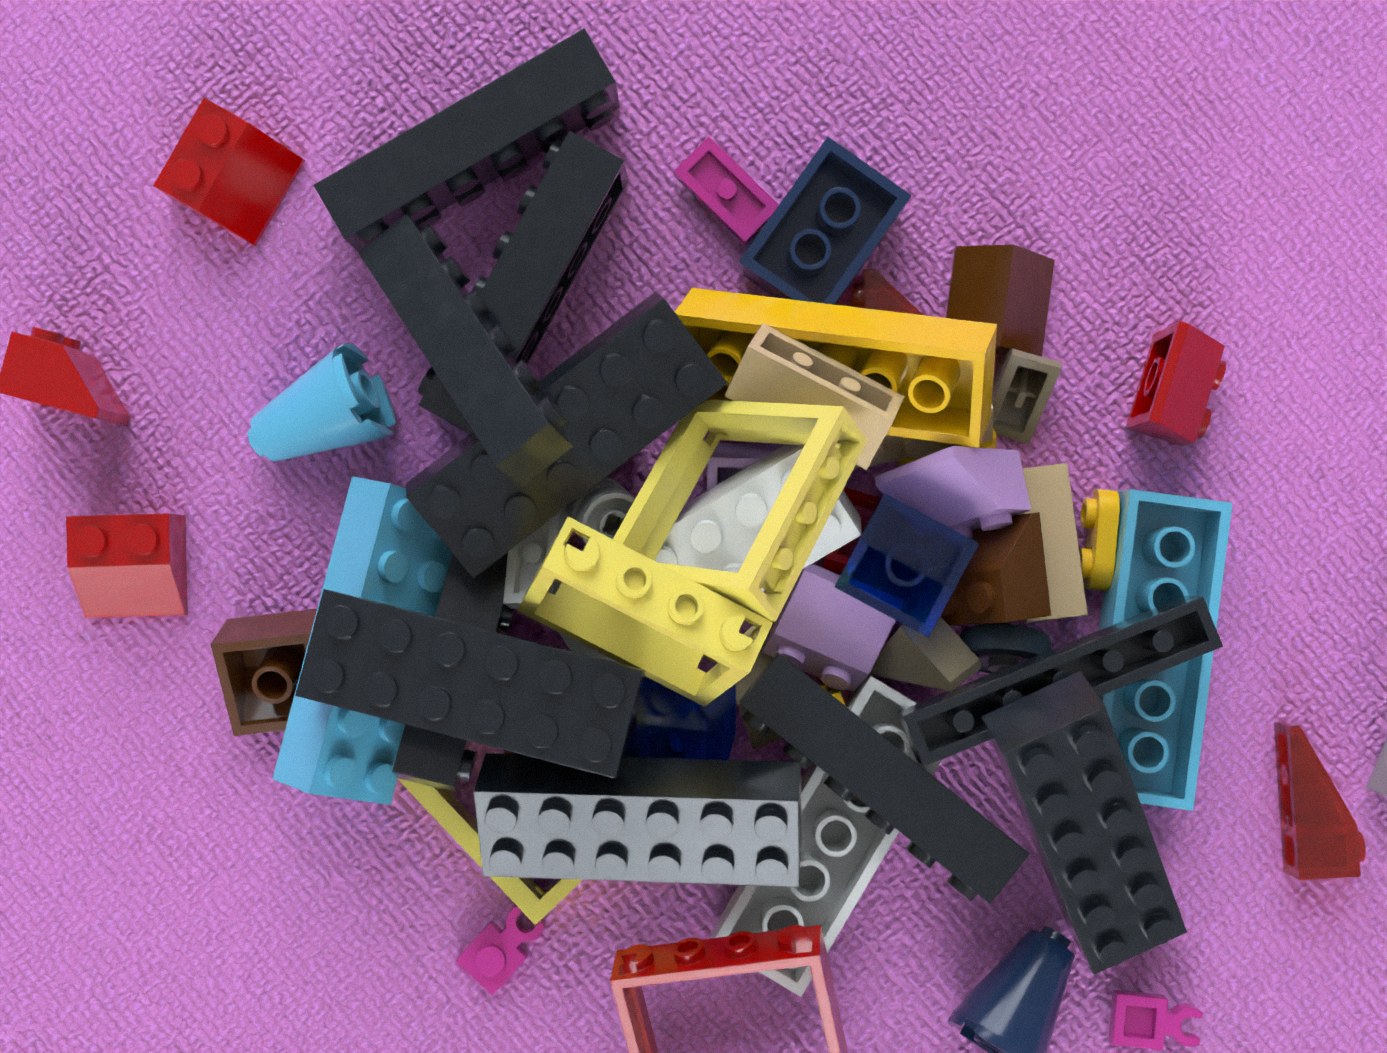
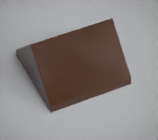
M1014 244L956 246L954 248L945 318L997 324L995 349L997 354H1005L1011 349H1016L1042 357L1055 260Z

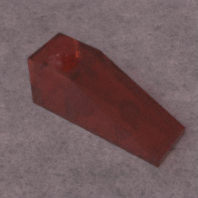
M1284 721L1274 722L1283 872L1298 880L1361 877L1360 862L1365 860L1366 847L1363 835L1358 831L1354 818L1300 725Z

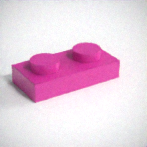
M709 136L673 171L674 177L744 245L767 223L779 206Z

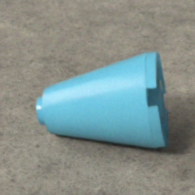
M344 343L336 347L251 418V429L248 430V439L254 451L259 456H266L269 460L276 462L381 440L392 435L394 431L387 428L395 424L392 402L380 375L377 374L370 377L362 364L370 361L365 353L351 343Z

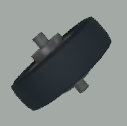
M1011 622L973 626L960 633V638L970 648V651L974 652L980 659L981 669L979 671L992 674L1051 650L1050 637L1046 633L1030 627L1012 625Z

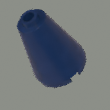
M1044 926L1041 932L1030 929L956 1007L948 1019V1024L951 1027H958L964 1024L960 1034L987 1053H1047L1075 955L1068 949L1071 941L1047 926Z

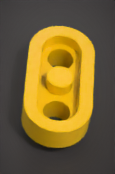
M1095 489L1091 498H1084L1082 502L1080 525L1082 528H1087L1085 548H1079L1086 589L1108 591L1112 584L1120 513L1119 494L1115 490Z

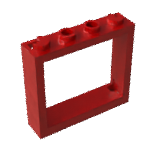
M790 925L781 930L758 933L740 931L725 937L709 939L686 938L677 943L653 946L637 944L627 949L617 950L610 983L628 1052L658 1053L642 986L810 966L828 1052L848 1053L821 925L806 927Z

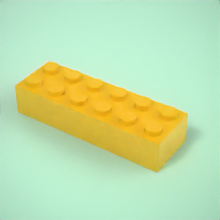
M692 288L675 310L676 315L728 383L709 397V400L733 401L724 395L748 345L762 323L905 396L886 435L977 448L981 444L991 418L997 324Z

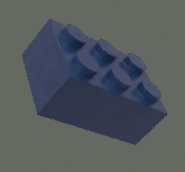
M827 137L738 263L737 272L775 298L836 305L901 214L912 195L830 137Z

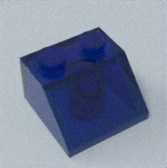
M882 493L834 587L929 638L979 543L895 498Z
M644 676L624 757L728 760L736 734V684L704 707Z

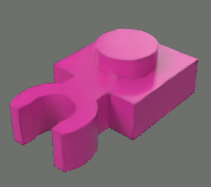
M516 904L510 910L506 919V927L503 930L492 920L455 960L491 995L527 959L528 953L519 945L522 942H531L537 939L546 924L541 919L533 928H522L518 923V915L522 911Z
M1113 990L1108 1040L1112 1045L1163 1050L1164 1037L1172 1036L1183 1046L1200 1045V1038L1194 1033L1182 1032L1181 1024L1189 1017L1202 1018L1203 1012L1194 1005L1187 1003L1178 1004L1171 1010H1167L1168 999L1160 994Z

